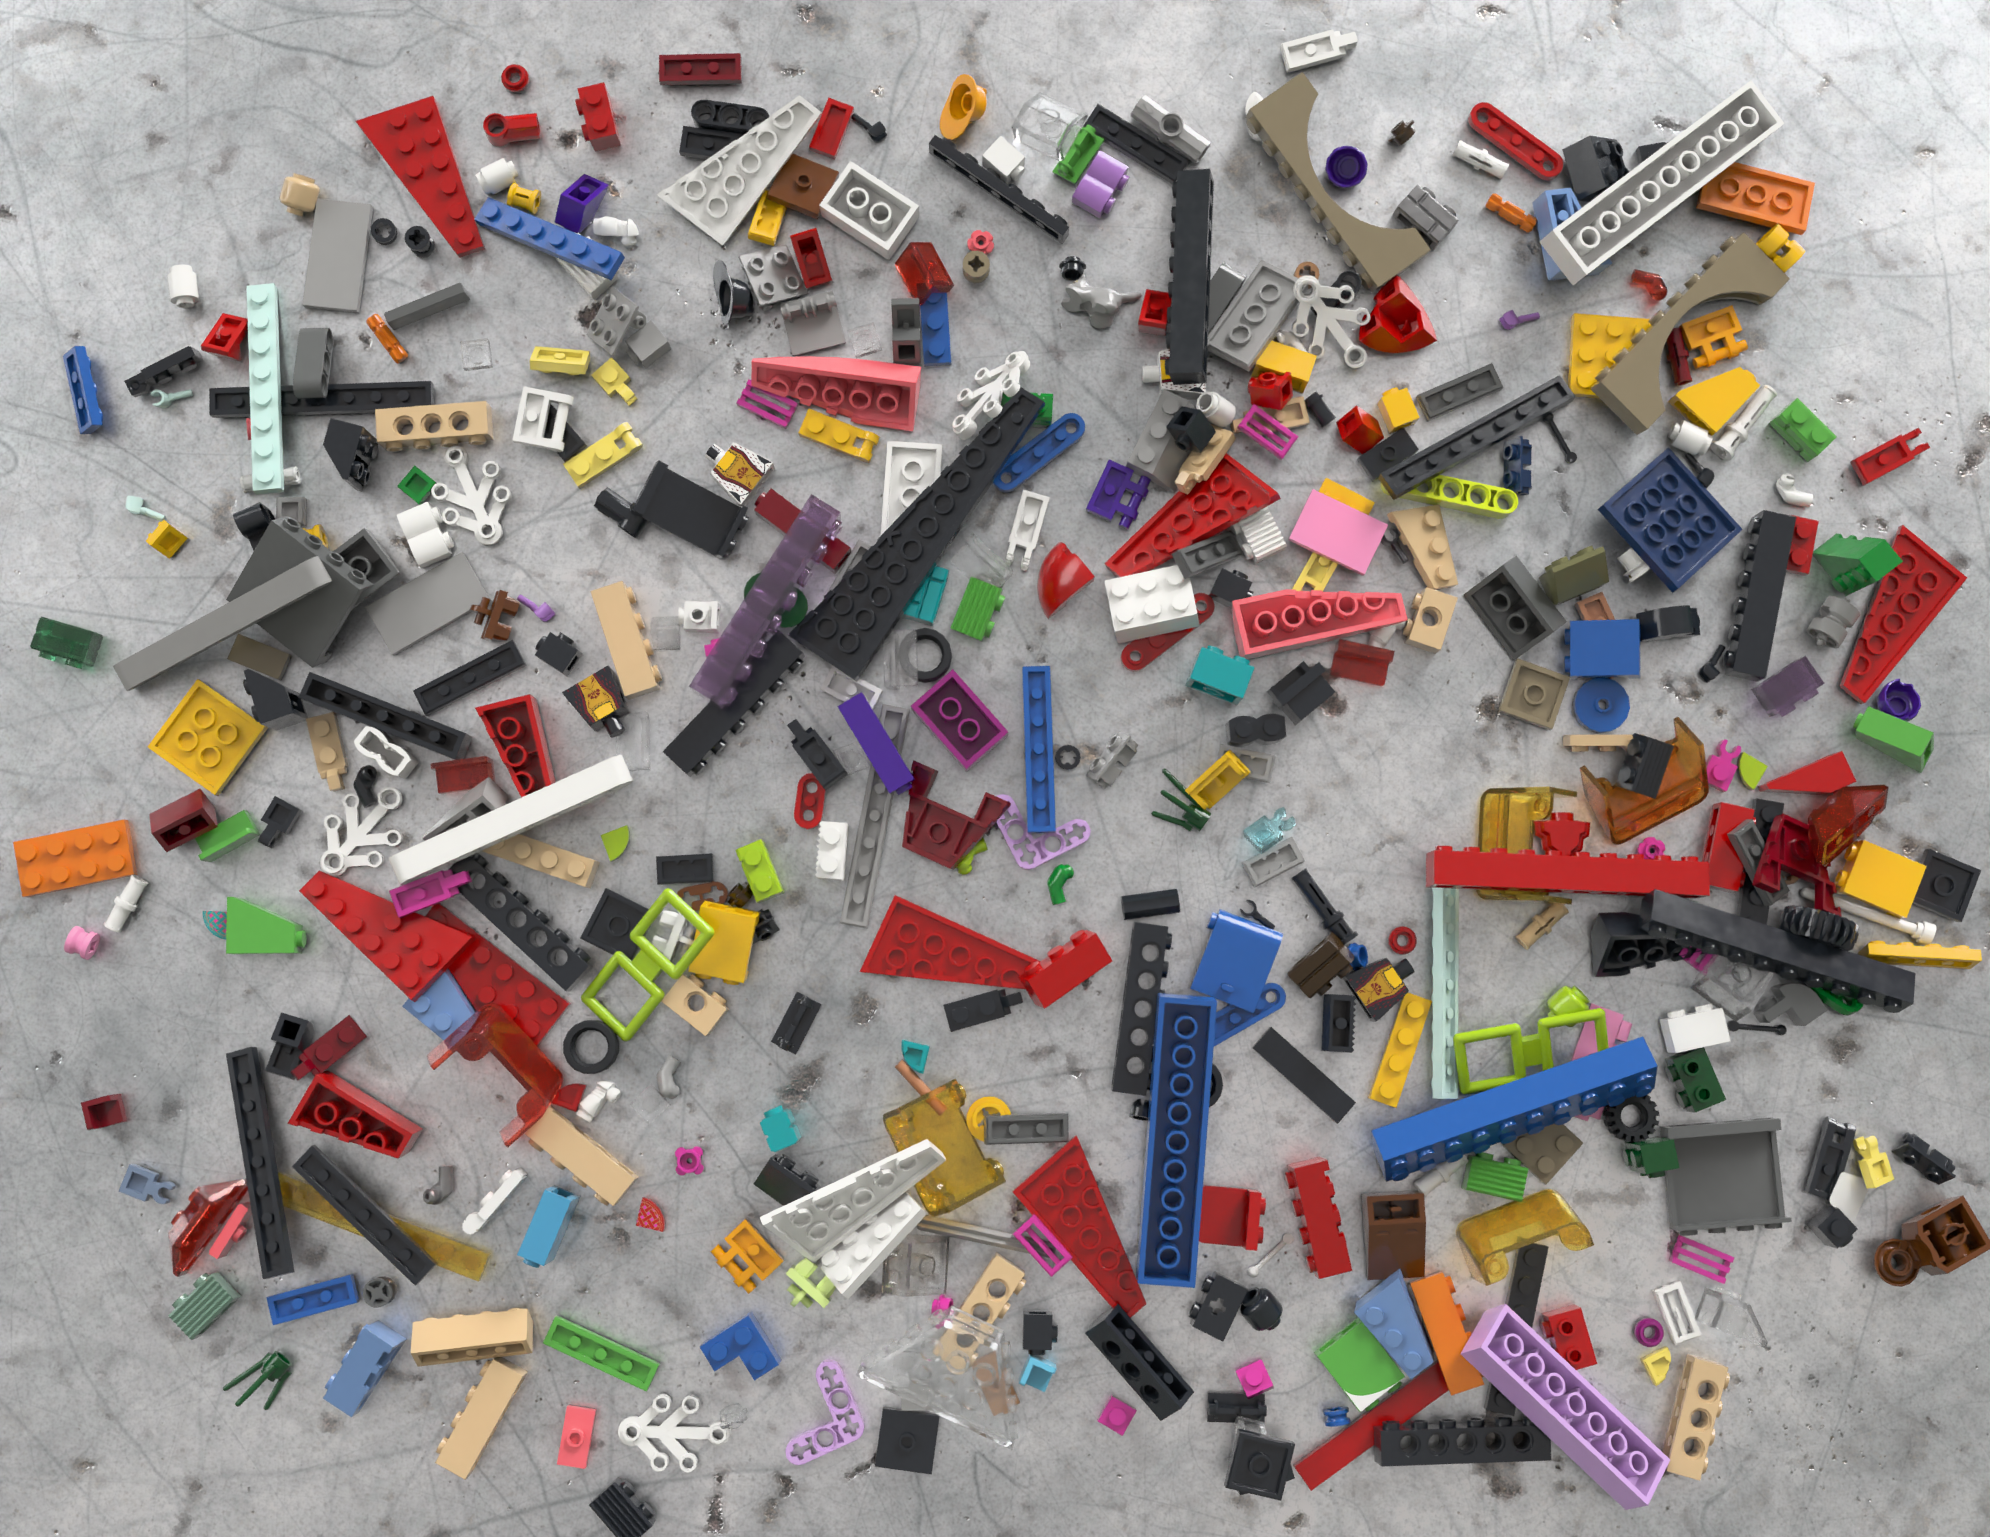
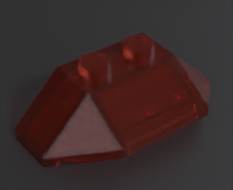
M1883 784L1842 787L1834 795H1830L1822 806L1810 813L1807 821L1809 824L1808 838L1818 864L1826 867L1870 826L1875 816L1885 810L1888 786Z
M246 1178L212 1183L202 1187L198 1186L189 1196L190 1204L187 1208L180 1210L171 1221L173 1226L168 1232L172 1270L175 1276L179 1277L190 1271L248 1192Z

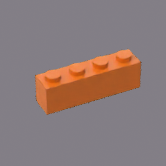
M1440 1271L1409 1282L1451 1396L1484 1385L1482 1379L1484 1376L1461 1355L1471 1336V1331H1464L1461 1321L1466 1320L1461 1304H1454L1451 1294L1456 1291L1450 1275L1444 1277L1443 1272Z

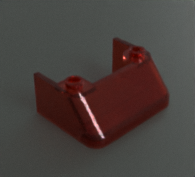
M494 1003L482 1006L427 1055L430 1067L435 1070L456 1051L468 1061L480 1060L491 1052L527 1090L516 1104L518 1115L499 1131L507 1148L543 1117L563 1084V1075L559 1068L501 1006Z

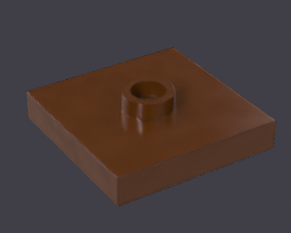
M792 154L777 174L767 194V199L818 220L821 214L819 205L839 178V172Z

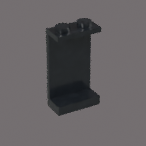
M658 460L649 474L631 513L719 559L723 558L725 554L729 556L737 542L733 539L737 530L742 531L748 521L749 516L745 515L748 507L744 505L739 507L673 472L668 469L669 465Z

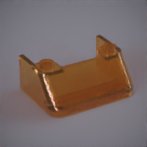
M1679 717L1673 719L1676 737L1665 741V743L1674 745L1656 799L1618 787L1616 784L1612 786L1607 778H1595L1585 765L1580 767L1584 795L1603 831L1613 844H1623L1698 805L1707 797L1709 785L1704 744Z

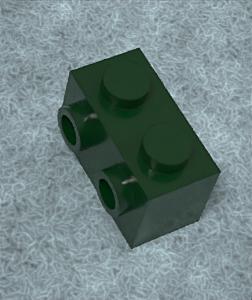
M1704 1047L1683 1051L1665 1059L1667 1064L1665 1067L1666 1074L1671 1082H1675L1678 1093H1676L1677 1100L1683 1109L1686 1108L1687 1112L1696 1113L1726 1100Z
M1656 1136L1646 1140L1641 1139L1640 1142H1624L1626 1148L1623 1150L1625 1165L1629 1166L1631 1171L1639 1172L1640 1176H1648V1178L1662 1177L1666 1175L1665 1171L1679 1168L1674 1139Z

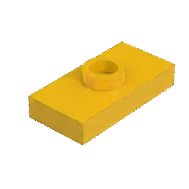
M765 190L760 197L748 232V239L775 246L787 207L768 200L767 194L769 190Z

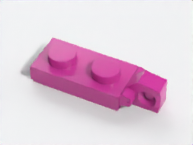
M451 869L441 870L392 889L389 893L398 917L402 918L453 898L455 895L460 894L458 887L472 882L469 871H462L453 875Z

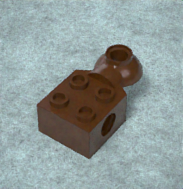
M1963 1195L1951 1197L1901 1224L1902 1240L1890 1239L1878 1246L1874 1254V1267L1883 1281L1892 1286L1902 1287L1909 1285L1916 1279L1919 1269H1922L1931 1276L1952 1272L1990 1250V1239ZM1892 1257L1896 1260V1269L1891 1265Z

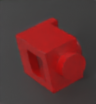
M1261 372L1257 378L1251 377L1248 382L1251 405L1255 404L1260 407L1282 410L1293 397L1291 372H1285L1283 376L1276 375L1273 372Z

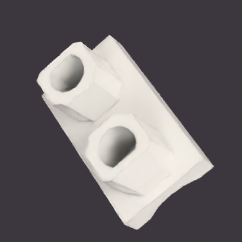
M663 911L659 925L672 929L669 940L655 935L652 944L668 960L673 962L680 942H683L679 953L683 955L693 944L696 929L688 927L684 937L683 934L688 920L680 913Z

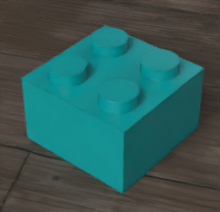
M1210 645L1207 648L1202 647L1195 658L1185 686L1238 705L1244 697L1255 667L1249 665L1250 661L1243 657L1234 656V658L1223 655L1224 651Z

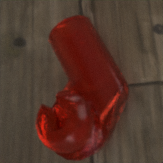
M1634 269L1631 283L1644 285L1654 300L1660 301L1666 297L1668 290L1659 274Z

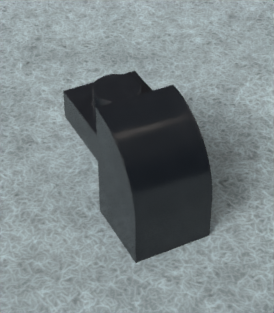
M1690 605L1665 607L1636 614V618L1640 620V641H1659L1673 637H1694L1700 635V618L1697 614V608H1690Z
M281 1012L271 1040L276 1044L265 1071L295 1080V1077L290 1072L302 1063L298 1056L312 1043L314 1028L311 1022Z

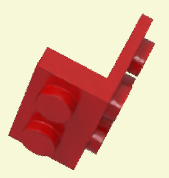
M1203 1186L1199 1242L1240 1246L1245 1250L1257 1251L1258 1244L1263 1242L1264 1229L1259 1226L1260 1215L1265 1214L1266 1198H1261L1262 1193L1253 1189Z

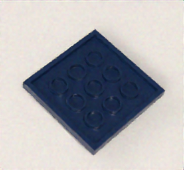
M1669 447L1597 509L1672 593L1679 589L1743 530Z

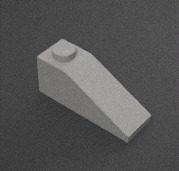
M490 777L486 778L468 791L423 835L422 839L426 841L506 805L508 794Z

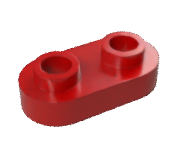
M813 773L802 776L797 787L794 819L803 829L816 828L823 818L826 791ZM810 783L817 784L816 792H808L807 787ZM808 810L814 813V817L810 821L804 819V813Z

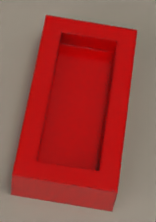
M828 97L810 143V151L834 160L836 159L854 113L853 106Z

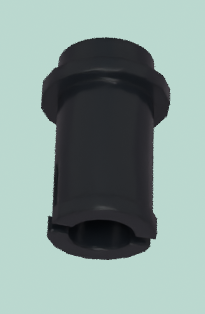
M1316 391L1304 401L1306 409L1308 408L1321 425V428L1333 421L1336 416L1323 401V395H1319Z

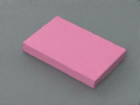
M1312 489L1288 540L1364 576L1388 524Z

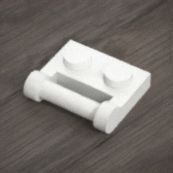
M523 386L513 442L563 452L565 443L562 440L569 406L573 405L574 397ZM553 402L558 404L552 438L547 439L544 438L550 404Z

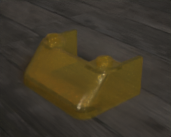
M1554 787L1487 789L1480 800L1478 834L1480 852H1490L1492 848H1506L1508 853L1518 854V850L1521 849L1533 850L1534 820H1545L1551 815L1554 798L1577 797V792ZM1476 890L1478 896L1484 900L1572 905V899L1549 896L1548 892Z

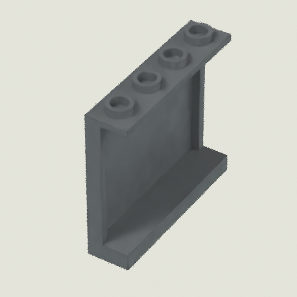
M285 516L270 522L226 600L231 602L300 563L319 556L332 582L256 623L313 668L329 660L332 655L328 651L329 646L361 593L372 588L374 584L366 579L364 573L353 569L344 562V558L341 555L325 547L318 537L302 529L298 521Z
M1768 1117L1659 1126L1660 1137L1674 1139L1679 1163L1678 1169L1665 1171L1670 1229L1680 1231L1682 1236L1697 1235V1230L1708 1229V1233L1726 1232V1227H1736L1737 1231L1754 1230V1225L1764 1224L1766 1229L1782 1228V1223L1792 1222L1790 1217L1785 1216L1776 1137V1130H1782L1779 1118Z

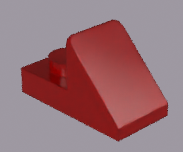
M817 228L791 235L793 250L805 287L809 288L832 281Z
M1146 289L1138 321L1139 332L1166 336L1168 323L1167 308L1171 307L1172 298H1169L1168 292Z
M222 313L201 344V350L218 357L241 361L240 343L248 332V319Z

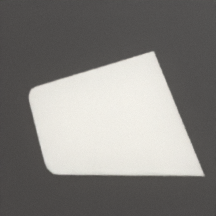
M1842 1172L1829 1202L1833 1207L1839 1208L1854 1223L1869 1188H1866L1863 1178Z

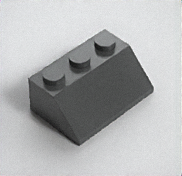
M365 528L333 551L344 558V562L353 569L364 573L366 579L374 584L372 588L361 593L354 607L400 573L385 549L374 535Z
M1517 555L1463 594L1513 661L1567 622Z

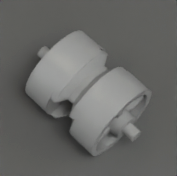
M1828 596L1819 610L1821 617H1814L1807 628V633L1817 641L1816 644L1821 647L1823 644L1831 648L1840 647L1847 636L1846 627L1852 628L1860 616L1858 609L1849 603L1850 599L1845 598L1843 600L1835 596Z

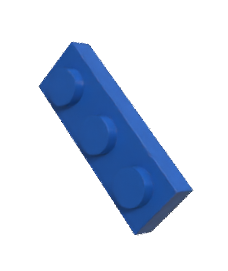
M946 282L919 283L924 367L951 365Z
M74 346L63 355L79 432L80 434H92L103 425V413L98 406L96 397L97 387L92 379L91 360L87 356L85 346Z
M353 1274L266 1297L273 1325L360 1302Z

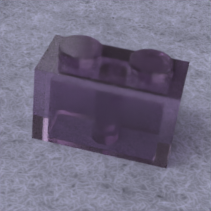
M1803 656L1751 690L1769 717L1777 714L1783 717L1796 709L1794 703L1800 699L1806 702L1819 693L1817 688L1825 683L1808 658Z

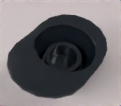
M718 260L713 270V282L720 306L721 320L724 325H728L731 319L753 314V296L748 285L741 280L731 278L725 263Z

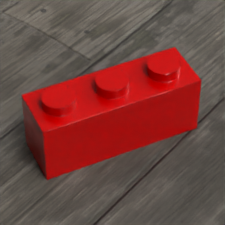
M1724 802L1713 804L1702 862H1709V885L1711 889L1732 893L1738 892L1739 888L1743 886L1745 881L1743 864L1727 834L1746 819H1753L1756 825V818L1753 817L1755 809Z
M1088 930L1077 931L1070 937L1071 941L1063 946L1054 947L1047 953L1048 957L1040 962H1033L1024 969L1025 973L1020 975L1019 979L1035 1005L1044 1009L1112 962L1111 957L1095 932Z

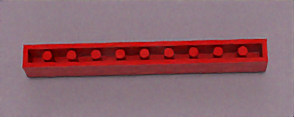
M1436 846L1435 850L1426 853L1427 888L1646 896L1654 889L1682 898L1699 899L1710 896L1709 862H1700L1698 857L1695 856L1681 857V861L1671 860L1669 855L1654 856V859H1644L1643 854H1629L1627 858H1617L1616 853H1601L1600 857H1590V852H1573L1572 856H1563L1562 851L1556 850L1545 851V855H1538L1532 849L1518 850V854L1508 853L1506 848H1492L1490 852H1480L1479 847H1464L1463 851H1453L1452 846Z

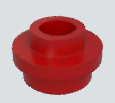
M513 64L504 69L501 80L507 90L520 92L527 87L529 75L524 67ZM514 76H519L520 80L518 82H511Z
M1404 926L1397 927L1389 934L1388 944L1392 951L1404 955L1414 950L1417 938L1410 928ZM1400 935L1405 936L1407 939L1404 946H1400L1397 942Z

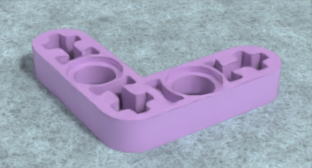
M1004 794L996 796L1010 802L1011 804L1007 811L1010 817L1016 814L1018 818L1008 821L1003 826L1000 822L1001 820H1006L1003 814L996 823L1016 863L1022 869H1034L1083 844L1090 836L1091 830L1088 823L1082 819H1075L1056 828V833H1046L1033 839L1032 835L1028 834V828L1014 800ZM1013 824L1020 825L1024 831L1023 836L1018 840H1012L1007 834V829ZM1075 824L1079 828L1084 827L1083 838L1079 840L1077 836L1068 839L1072 845L1066 847L1065 839L1059 832L1065 830V835L1073 831L1072 826ZM1052 836L1057 837L1061 842V848L1054 853L1049 852L1045 848L1046 839ZM1027 838L1030 841V844H1025L1029 853L1034 851L1036 855L1033 857V864L1030 865L1027 861L1021 862L1020 858L1023 857L1021 848L1015 851L1013 845L1021 844Z
M824 1360L816 1369V1380L833 1420L800 1434L789 1441L785 1453L787 1459L792 1464H805L856 1441L864 1432L865 1424L841 1366L834 1360ZM825 1366H828L830 1370H836V1373L833 1375L834 1382L838 1384L841 1381L843 1386L835 1387L830 1392H827L826 1388L831 1387L828 1377L822 1378L821 1376L825 1371ZM838 1392H842L848 1397V1404L843 1408H837L832 1403L833 1395ZM851 1408L854 1410V1412L849 1413L851 1422H858L859 1424L855 1434H852L850 1430H844L847 1426L845 1416L841 1419L838 1418V1415L848 1412ZM821 1431H828L833 1435L834 1440L830 1446L824 1447L818 1443L817 1435ZM811 1436L812 1444L817 1452L813 1453L812 1447L804 1451L802 1458L798 1454L793 1455L791 1453L795 1448L794 1444L798 1443L800 1447L808 1445L810 1441L807 1438Z

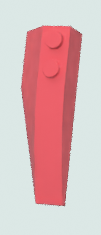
M772 357L752 359L751 386L782 397L788 395L799 399L801 404L807 406L813 404L827 409V413L835 416L837 413L851 418V421L857 424L907 431L914 430L920 393L921 367L840 357Z
M1286 589L1232 601L1234 636L1240 657L1247 660L1325 643L1408 620L1401 593H1350V591L1322 592V590L1296 591Z

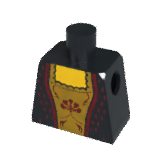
M609 665L562 692L594 731L605 727L611 738L625 731L619 718L626 715L629 709L617 676Z
M1382 958L1348 973L1343 977V980L1357 998L1356 1000L1370 1021L1376 1022L1409 992L1402 980L1415 971L1406 958L1392 966L1387 958Z

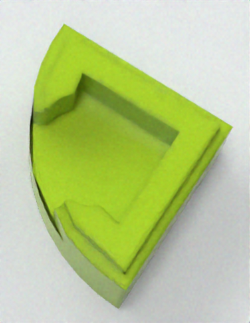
M1745 752L1740 753L1737 762L1742 783L1749 790H1754L1768 766Z
M628 825L601 835L611 862L618 859L628 845L630 838Z

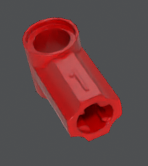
M493 113L488 115L483 122V128L488 141L496 147H502L514 141L540 139L537 113L512 116ZM499 126L504 128L503 131L498 134L491 133L492 129H494L495 127Z

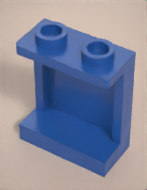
M1639 619L1570 621V628H1565V645H1570V656H1565V673H1570L1571 679H1577L1578 677H1629V679H1640Z

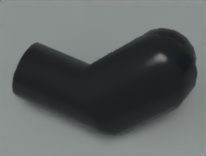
M372 765L360 768L353 784L364 808L377 803L371 791L377 775V771Z

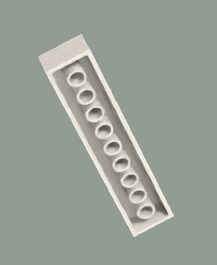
M1751 80L1553 229L1539 242L1570 283L1575 285L1770 136L1784 122Z

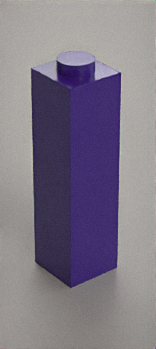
M861 692L837 706L890 794L896 792L899 796L911 789V782L915 778L865 695Z

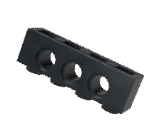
M1119 1304L1099 1316L1085 1332L1088 1338L1160 1421L1180 1410L1194 1393L1193 1389Z

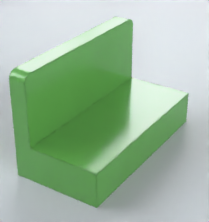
M243 810L217 824V828L195 838L202 851L198 856L201 861L213 862L259 836L260 833L248 811Z

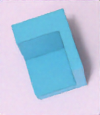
M1029 1354L1018 1378L1019 1384L1023 1386L1027 1384L1045 1392L1052 1374L1056 1372V1364L1037 1355Z

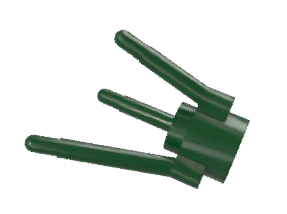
M1163 769L1162 773L1193 804L1190 803L1188 806L1167 791L1161 790L1162 796L1185 811L1182 815L1185 821L1157 811H1152V816L1182 826L1188 831L1195 828L1200 832L1211 813L1206 809L1204 810L1185 791L1187 788L1167 769Z
M275 1351L271 1354L268 1352L262 1360L226 1384L223 1390L228 1391L263 1367L261 1369L262 1375L236 1401L235 1405L239 1407L266 1379L271 1382L278 1379L263 1407L264 1410H268L285 1380L292 1374L289 1371L292 1364L282 1353Z

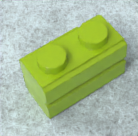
M762 839L735 850L757 903L785 893Z

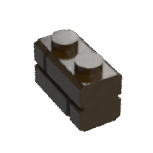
M1331 932L1292 966L1287 974L1308 998L1311 999L1316 993L1321 997L1333 986L1330 983L1331 980L1336 976L1342 979L1353 969L1350 964L1355 957L1343 945L1340 939Z

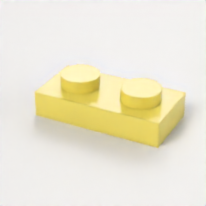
M535 346L530 358V370H539L543 373L561 372L569 375H585L590 363V351Z

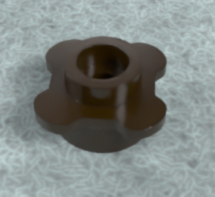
M1403 120L1391 130L1393 136L1389 138V143L1394 140L1401 146L1408 141L1416 132L1412 127L1414 120L1405 123Z
M744 882L742 885L737 883L728 893L730 897L728 903L738 908L743 907L753 895L752 890L749 888L750 885L747 882Z

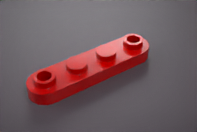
M1481 102L1472 108L1468 117L1472 129L1540 179L1549 181L1555 179L1563 169V159L1556 151L1492 104ZM1478 116H1483L1486 122H1480ZM1543 165H1550L1551 171L1545 170Z
M1196 593L1194 594L1195 605L1198 602H1203L1206 606L1204 611L1197 609L1199 624L1201 625L1211 617L1215 605L1209 595ZM1197 627L1133 640L1123 649L1121 663L1129 671H1140ZM1132 652L1139 653L1140 660L1133 661L1130 658V654Z

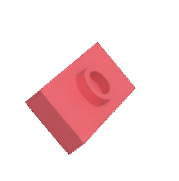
M250 1202L238 1204L209 1250L211 1256L216 1259L225 1257L233 1244L240 1242L247 1232L245 1225L252 1216Z
M574 1405L567 1406L557 1460L558 1465L582 1469L587 1467L597 1409Z

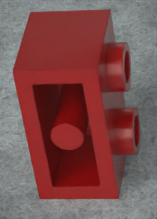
M605 83L577 88L580 98L575 99L579 116L584 115L586 124L581 125L585 142L590 141L595 152L621 146L610 96Z
M1573 1304L1541 1313L1544 1321L1540 1322V1326L1545 1339L1549 1338L1551 1347L1575 1370L1597 1364L1581 1307Z

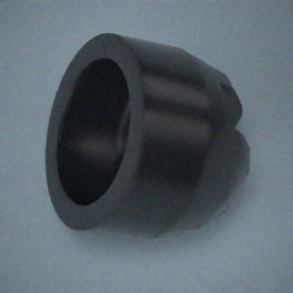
M1141 1099L1133 1102L1129 1117L1148 1121L1149 1101L1145 1100L1144 1105H1141Z

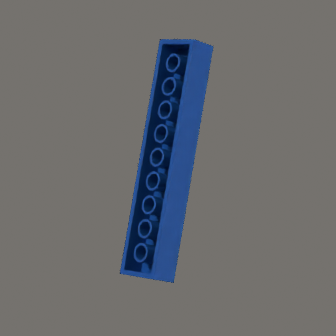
M1157 993L1136 1268L1138 1284L1195 1288L1217 1000L1214 997Z
M1642 1036L1371 1130L1374 1153L1386 1182L1390 1180L1401 1181L1407 1178L1410 1173L1419 1170L1421 1172L1432 1170L1436 1167V1164L1445 1161L1448 1163L1456 1162L1465 1154L1484 1152L1491 1145L1500 1142L1502 1144L1510 1143L1517 1136L1526 1133L1529 1135L1539 1133L1546 1126L1565 1124L1572 1117L1581 1114L1583 1116L1591 1115L1598 1108L1606 1105L1610 1107L1617 1106L1623 1103L1625 1099L1635 1095L1636 1097L1646 1096L1655 1088L1658 1066Z

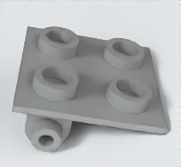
M787 245L738 257L742 265L741 268L747 276L748 284L751 286V291L757 299V305L762 307L763 311L771 309L773 307L772 303L808 294Z
M611 286L602 300V305L595 319L590 323L587 336L614 356L629 326L636 329L643 328L646 325V316L638 311L639 306Z
M833 291L780 303L792 356L846 343Z

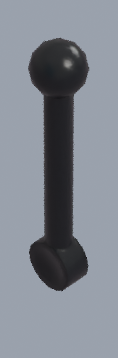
M1551 413L1543 417V420L1549 423L1566 454L1565 461L1569 464L1574 463L1577 460V455L1568 448L1553 421L1554 415Z
M1735 1020L1727 1023L1728 1030L1732 1032L1738 1029L1776 1032L1778 1035H1784L1787 1032V1028L1782 1024L1774 1027L1739 1024Z

